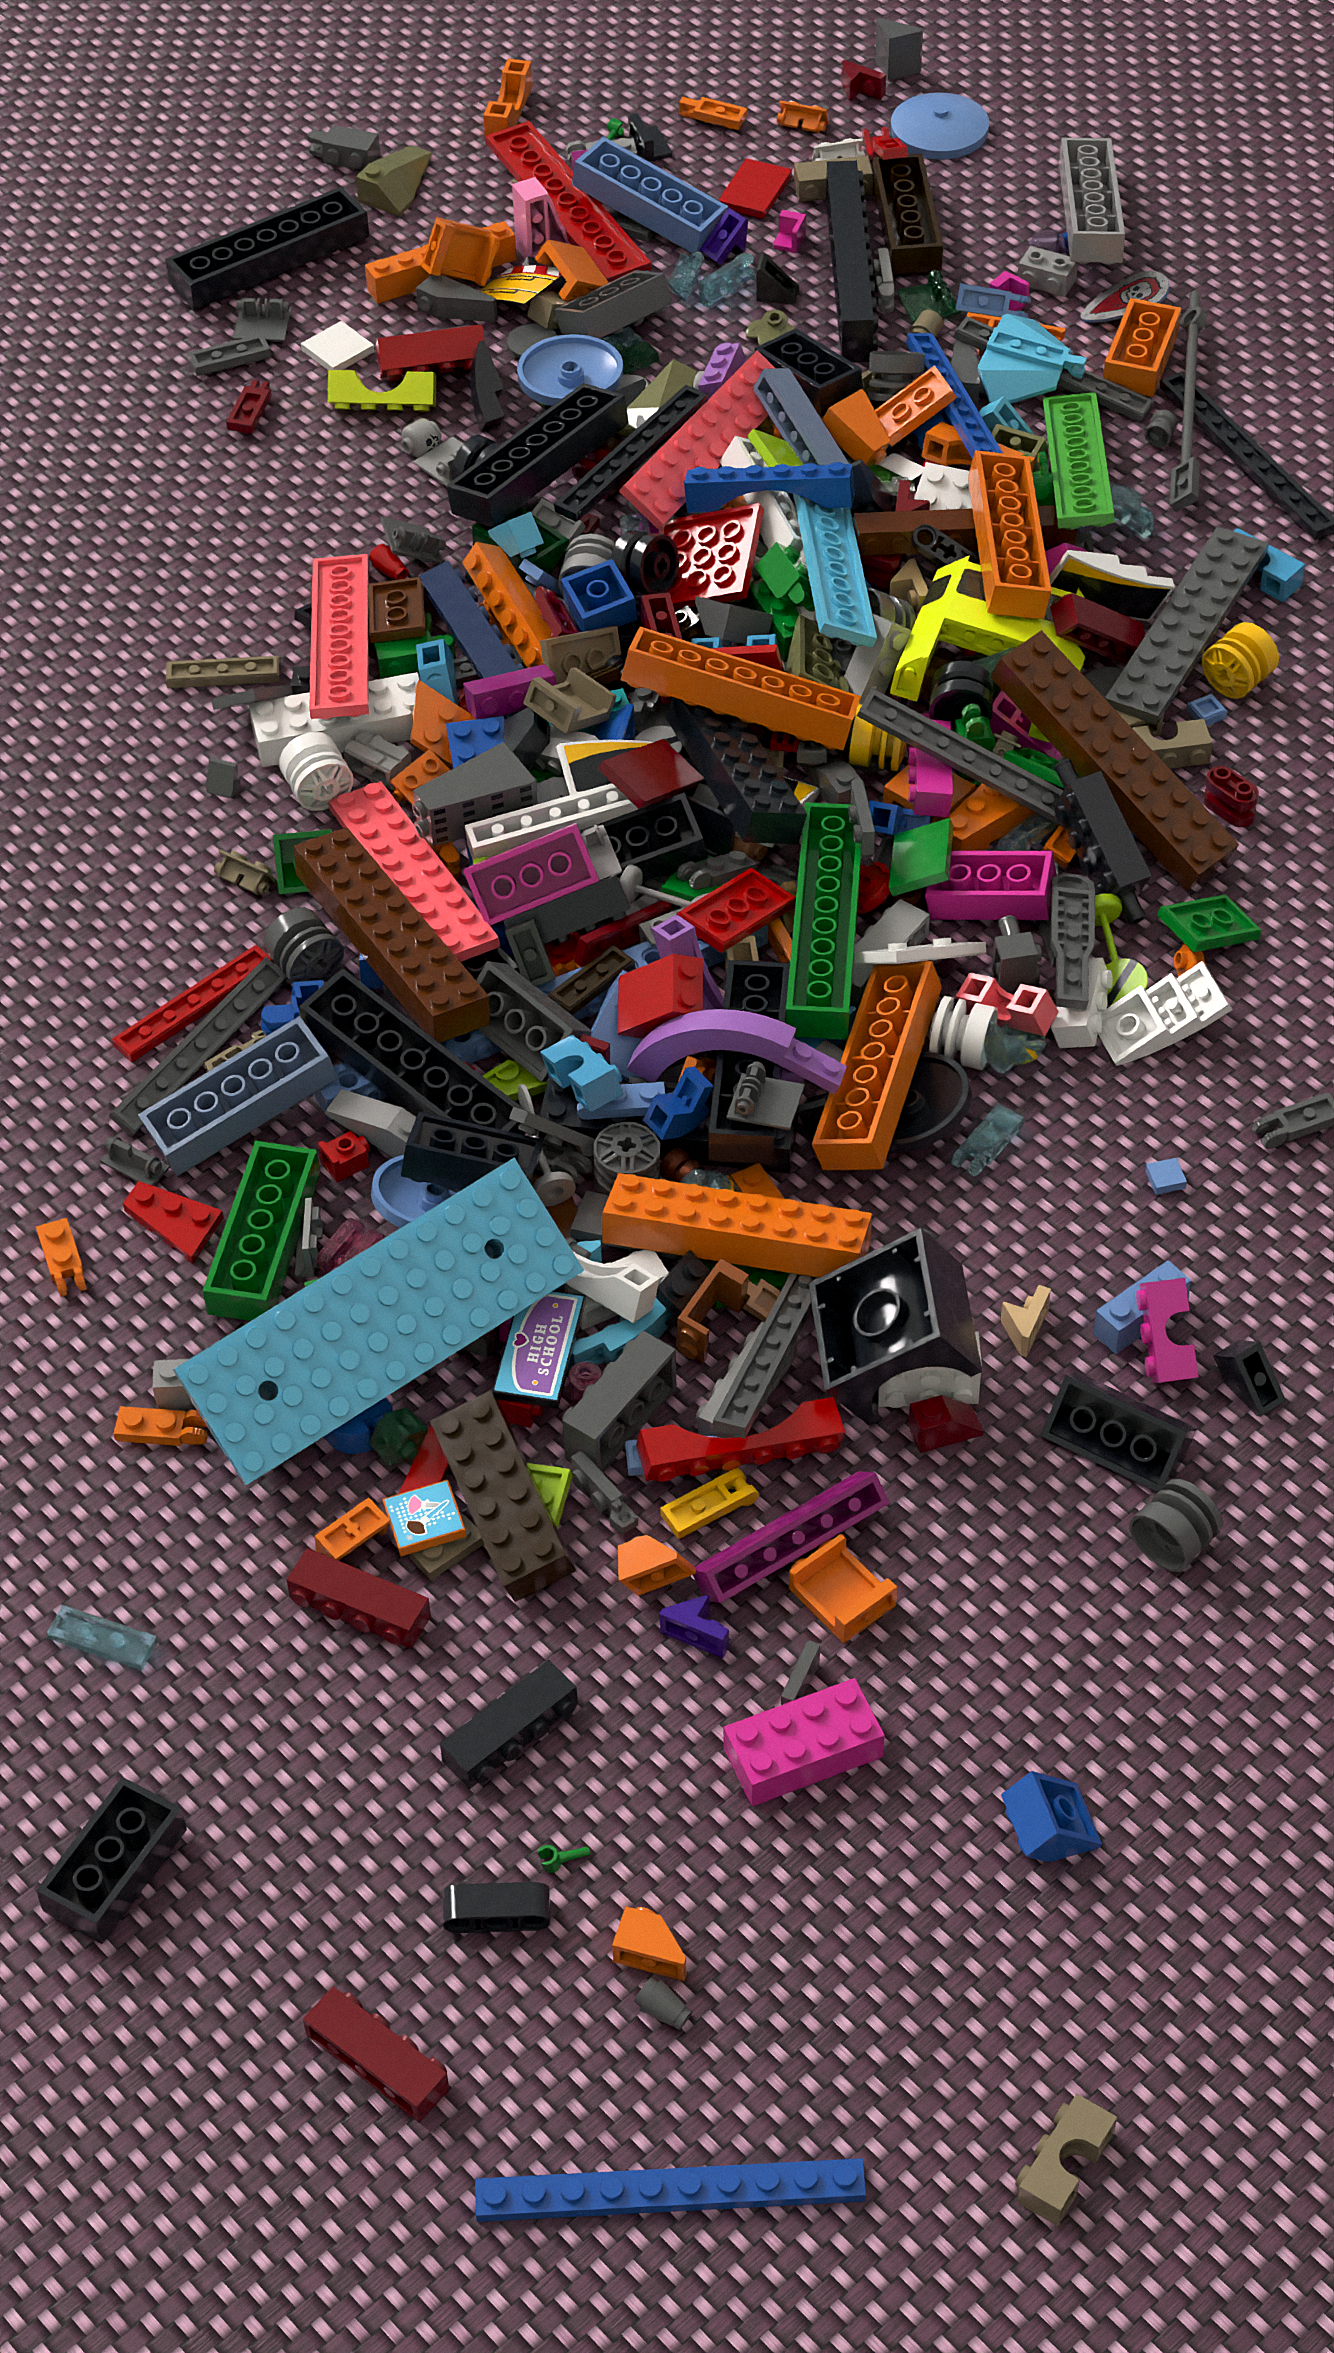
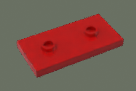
M750 868L679 911L677 915L695 927L697 937L723 953L794 908L796 897L753 868Z

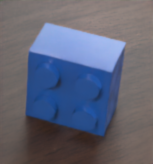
M613 559L561 579L564 602L581 632L609 626H617L618 628L638 620L635 597Z

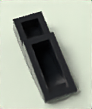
M482 340L478 342L474 350L470 378L471 399L480 431L500 425L505 416L497 399L500 397L504 387L485 341Z

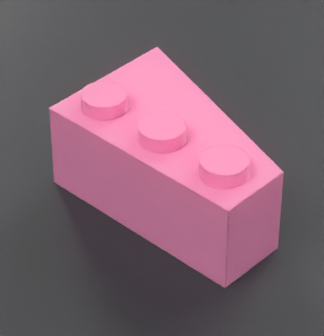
M536 177L512 184L516 248L526 260L528 256L536 257L547 239L570 244L567 232L561 224L559 215L548 192Z

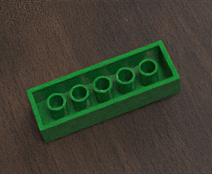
M261 1141L254 1142L203 1288L208 1315L252 1321L277 1305L304 1224L305 1198L313 1197L320 1176L316 1149Z

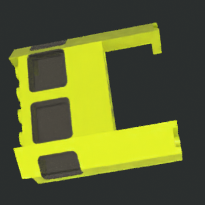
M970 555L937 569L896 667L890 694L918 701L925 673L938 641L1000 659L1042 630L1081 672L1089 649L1056 635L1050 609L1051 605L1059 601L1064 595L1071 594V592L1051 587L1052 592L1044 619H1026L1009 615L998 616L987 613L981 565L969 562ZM1078 588L1076 595L1085 598ZM1031 723L1028 736L1049 742L1038 728Z

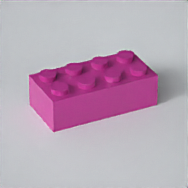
M577 823L471 865L463 870L482 918L490 926L599 881L598 874Z
M951 851L949 880L926 887L925 898L930 919L1000 920L1004 916L1012 915L1017 920H1049L1051 912L1052 877L1057 876L1053 851Z
M855 1678L723 1727L724 1750L752 1807L884 1757L885 1735Z

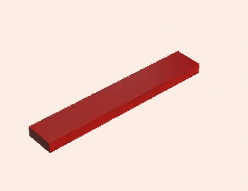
M254 945L112 1038L113 1046L131 1063L213 1010L265 957L269 958L273 963L274 961L257 945Z

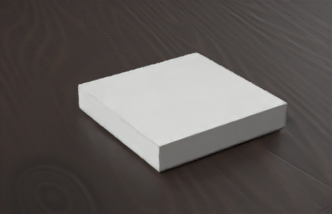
M342 321L301 343L302 351L327 370H343L375 352L374 344Z

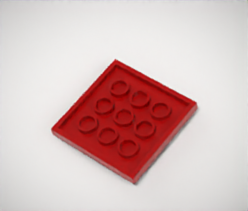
M760 503L670 519L660 528L659 534L671 537L679 553L677 578L671 589L666 592H670L674 610H680L686 605L689 608L696 607V596L715 600L719 603L747 598L764 514V508Z

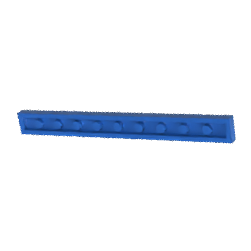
M907 333L906 344L910 351L925 353V372L936 366L957 396L954 401L944 407V410L972 459L975 450L1003 453L933 333Z
M863 2158L476 2178V2221L866 2202Z

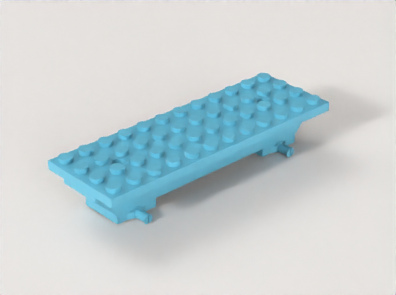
M513 1158L179 1365L173 1371L244 1485H248L582 1273L584 1269L516 1159Z

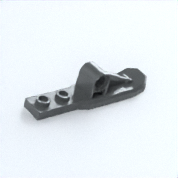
M1063 873L1052 877L1051 967L1056 968V1007L1087 1010L1089 1002V958L1095 947L1094 882L1082 875Z

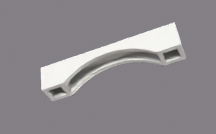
M573 1252L584 1271L566 1282L569 1287L578 1290L632 1323H635L653 1310L660 1278L634 1263L606 1265L591 1261Z

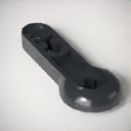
M922 524L912 534L911 544L913 548L941 567L969 555V562L980 565L979 556L931 525ZM920 532L930 534L932 542L929 545L921 544L917 539V534ZM937 540H938V541H940L941 543H940L939 547H937L936 551L934 552V551H932V549L934 548V546L936 545ZM949 548L953 551V557L950 556L946 559L943 557L944 551H947ZM975 595L976 599L986 601L985 598Z

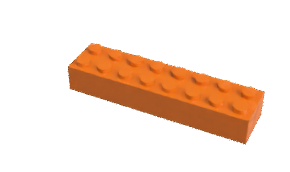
M975 450L968 482L987 613L998 616H1018L1026 619H1044L1052 591L1029 456Z
M639 627L630 645L620 679L632 687L647 688L663 697L672 696L683 700L688 705L707 707L717 714H729L738 717L745 723L764 725L774 732L783 731L794 735L802 741L811 740L821 743L825 748L831 750H844L861 696L644 627Z
M932 961L873 965L840 1061L847 1068L840 1087L835 1094L829 1092L812 1142L813 1149L823 1170L883 1169L942 989Z
M618 1173L602 1212V1243L682 1256L691 1250L700 1259L713 1261L723 1259L731 1264L820 1278L868 1253L871 1242L872 1213Z

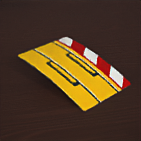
M536 265L513 267L507 269L479 291L496 298V300H507L524 304L562 274L556 267Z

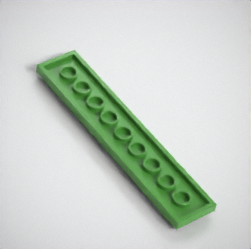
M1096 392L1043 397L1058 529L1074 530L1080 526L1091 525L1103 527L1107 524L1115 523Z

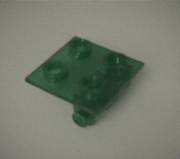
M932 270L929 273L927 284L896 290L912 323L917 320L924 310L935 311L941 317L961 314V311L956 310L957 302L948 284L943 280V275L940 271Z

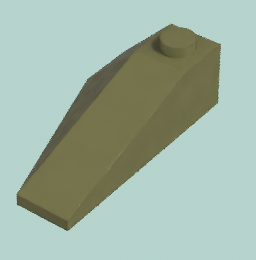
M410 145L369 163L356 176L358 202L401 216L414 203L416 190L420 188L421 178L429 166L432 152Z

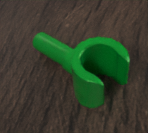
M612 118L608 122L607 130L610 133L607 139L613 140L616 136L622 137L624 135V129L621 127L623 125L622 121Z
M544 1845L538 1850V1855L540 1859L553 1857L552 1860L541 1863L544 1871L555 1873L563 1862L589 1856L590 1849L589 1847L557 1852L554 1846Z

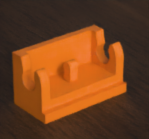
M368 1497L314 1536L316 1552L340 1561V1559L379 1532L381 1536L385 1535L389 1531L390 1519Z

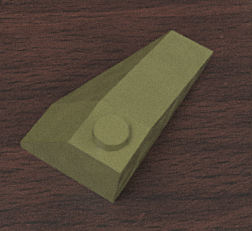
M673 359L627 407L629 424L622 428L618 434L627 438L636 430L637 415H642L647 420L685 385L692 387L697 371Z
M800 614L796 620L784 672L849 692L847 679L842 676L840 677L838 672L841 665L839 661L833 660L830 654L833 647L829 638L819 632L817 623Z

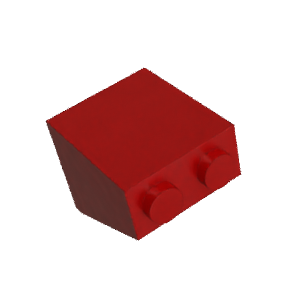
M673 953L625 973L618 978L617 1035L643 1039L653 1029L674 1017L703 1010V958Z

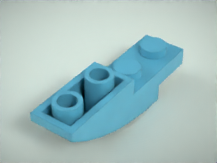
M655 1297L653 1310L635 1323L620 1316L619 1323L608 1325L602 1331L587 1338H580L575 1342L570 1362L571 1369L577 1375L600 1363L605 1362L608 1365L610 1362H615L622 1354L625 1345L631 1339L635 1340L642 1331L658 1339L668 1328L665 1322L672 1314Z

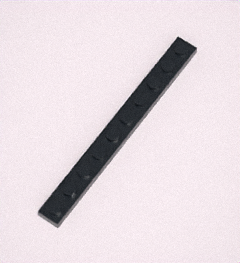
M1181 371L1161 379L1160 389L1183 410L1185 373ZM1195 384L1194 422L1314 540L1333 533L1334 517Z

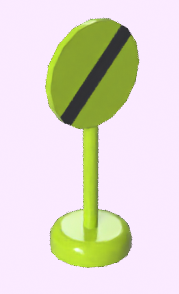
M1113 894L1095 895V926H1102L1112 961L1106 965L1107 970H1111L1113 978L1112 987L1108 988L1107 1006L1110 1007L1140 985L1146 990L1148 974L1143 965L1137 961L1118 958L1109 923L1115 921L1122 912L1121 900Z

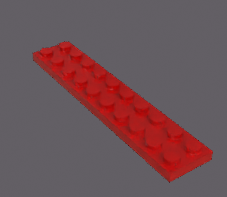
M530 121L486 135V145L518 182L536 177L548 192L559 215L561 224L567 232L570 244L583 247L608 282H612L635 270H651V261L596 198L572 185L573 171Z

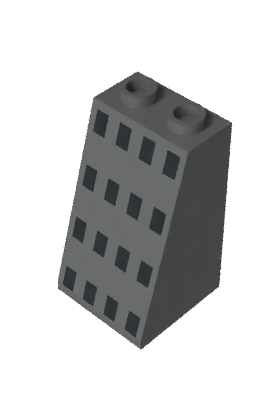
M502 742L413 790L414 804H412V808L416 815L414 826L421 838L426 837L432 846H437L466 838L465 825L537 805L536 779L508 746Z

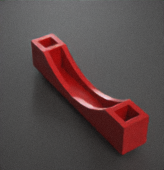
M831 1397L802 1402L794 1413L779 1425L746 1438L708 1437L671 1424L640 1430L636 1448L646 1481L658 1480L665 1482L680 1475L690 1474L691 1476H699L709 1470L721 1468L723 1470H733L740 1465L750 1463L763 1465L771 1462L773 1459L787 1457V1459H797L804 1454L813 1452L821 1454L830 1453L840 1447L845 1429L835 1399Z

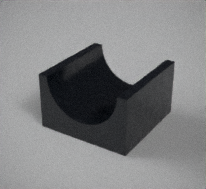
M919 1228L809 1283L825 1391L868 1426L880 1420L875 1392L882 1384L896 1375L925 1367L951 1368L961 1371L970 1377L982 1372L963 1266L923 1229Z

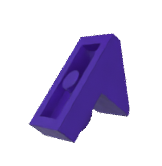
M728 208L700 248V251L719 265H722L734 246L744 252L746 249L748 220L731 208Z
M708 1595L661 1610L659 1614L660 1633L721 1658H724L729 1649V1629L725 1628L718 1621L706 1620L710 1612Z

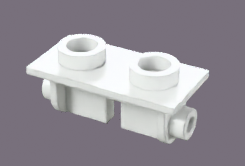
M849 138L836 143L824 142L814 146L812 161L865 156L864 151H861L863 138Z

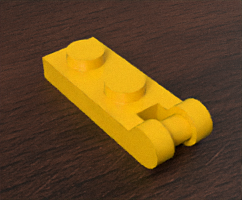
M736 1468L660 1508V1515L676 1537L681 1539L742 1505L749 1506L759 1498V1492L753 1485L747 1484L746 1475L740 1468ZM728 1489H735L736 1491L731 1494Z

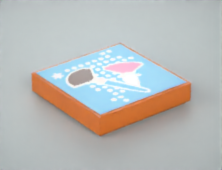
M448 1480L382 1499L387 1517L390 1519V1526L400 1557L467 1537Z

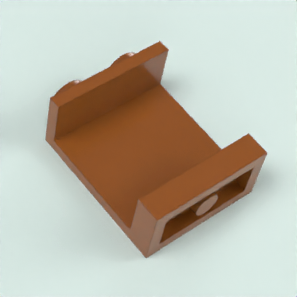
M723 1259L718 1261L678 1317L676 1347L684 1356L689 1359L696 1358L703 1363L705 1362L708 1353L709 1329L700 1323L716 1301L740 1313L746 1303L749 1274Z

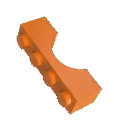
M507 59L502 70L498 101H489L483 114L485 140L486 135L517 124L533 86L531 61Z
M940 422L925 433L921 457L943 466L972 464L973 459L954 426ZM998 444L1003 454L1026 455ZM1029 456L1033 472L1036 458Z

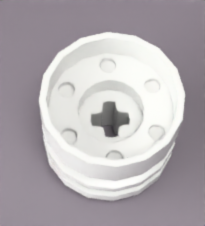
M310 732L300 735L289 742L281 753L279 759L280 770L291 786L297 801L303 808L311 811H322L329 808L328 803L332 798L336 799L340 794L351 792L354 783L353 773L329 735L321 732Z
M944 995L932 1020L929 1034V1053L942 1055L944 1052L945 1056L954 1059L957 1051H961L962 1066L983 1070L995 1036L998 1009L976 1003L970 1015H966V1000L959 999L954 1008V998Z

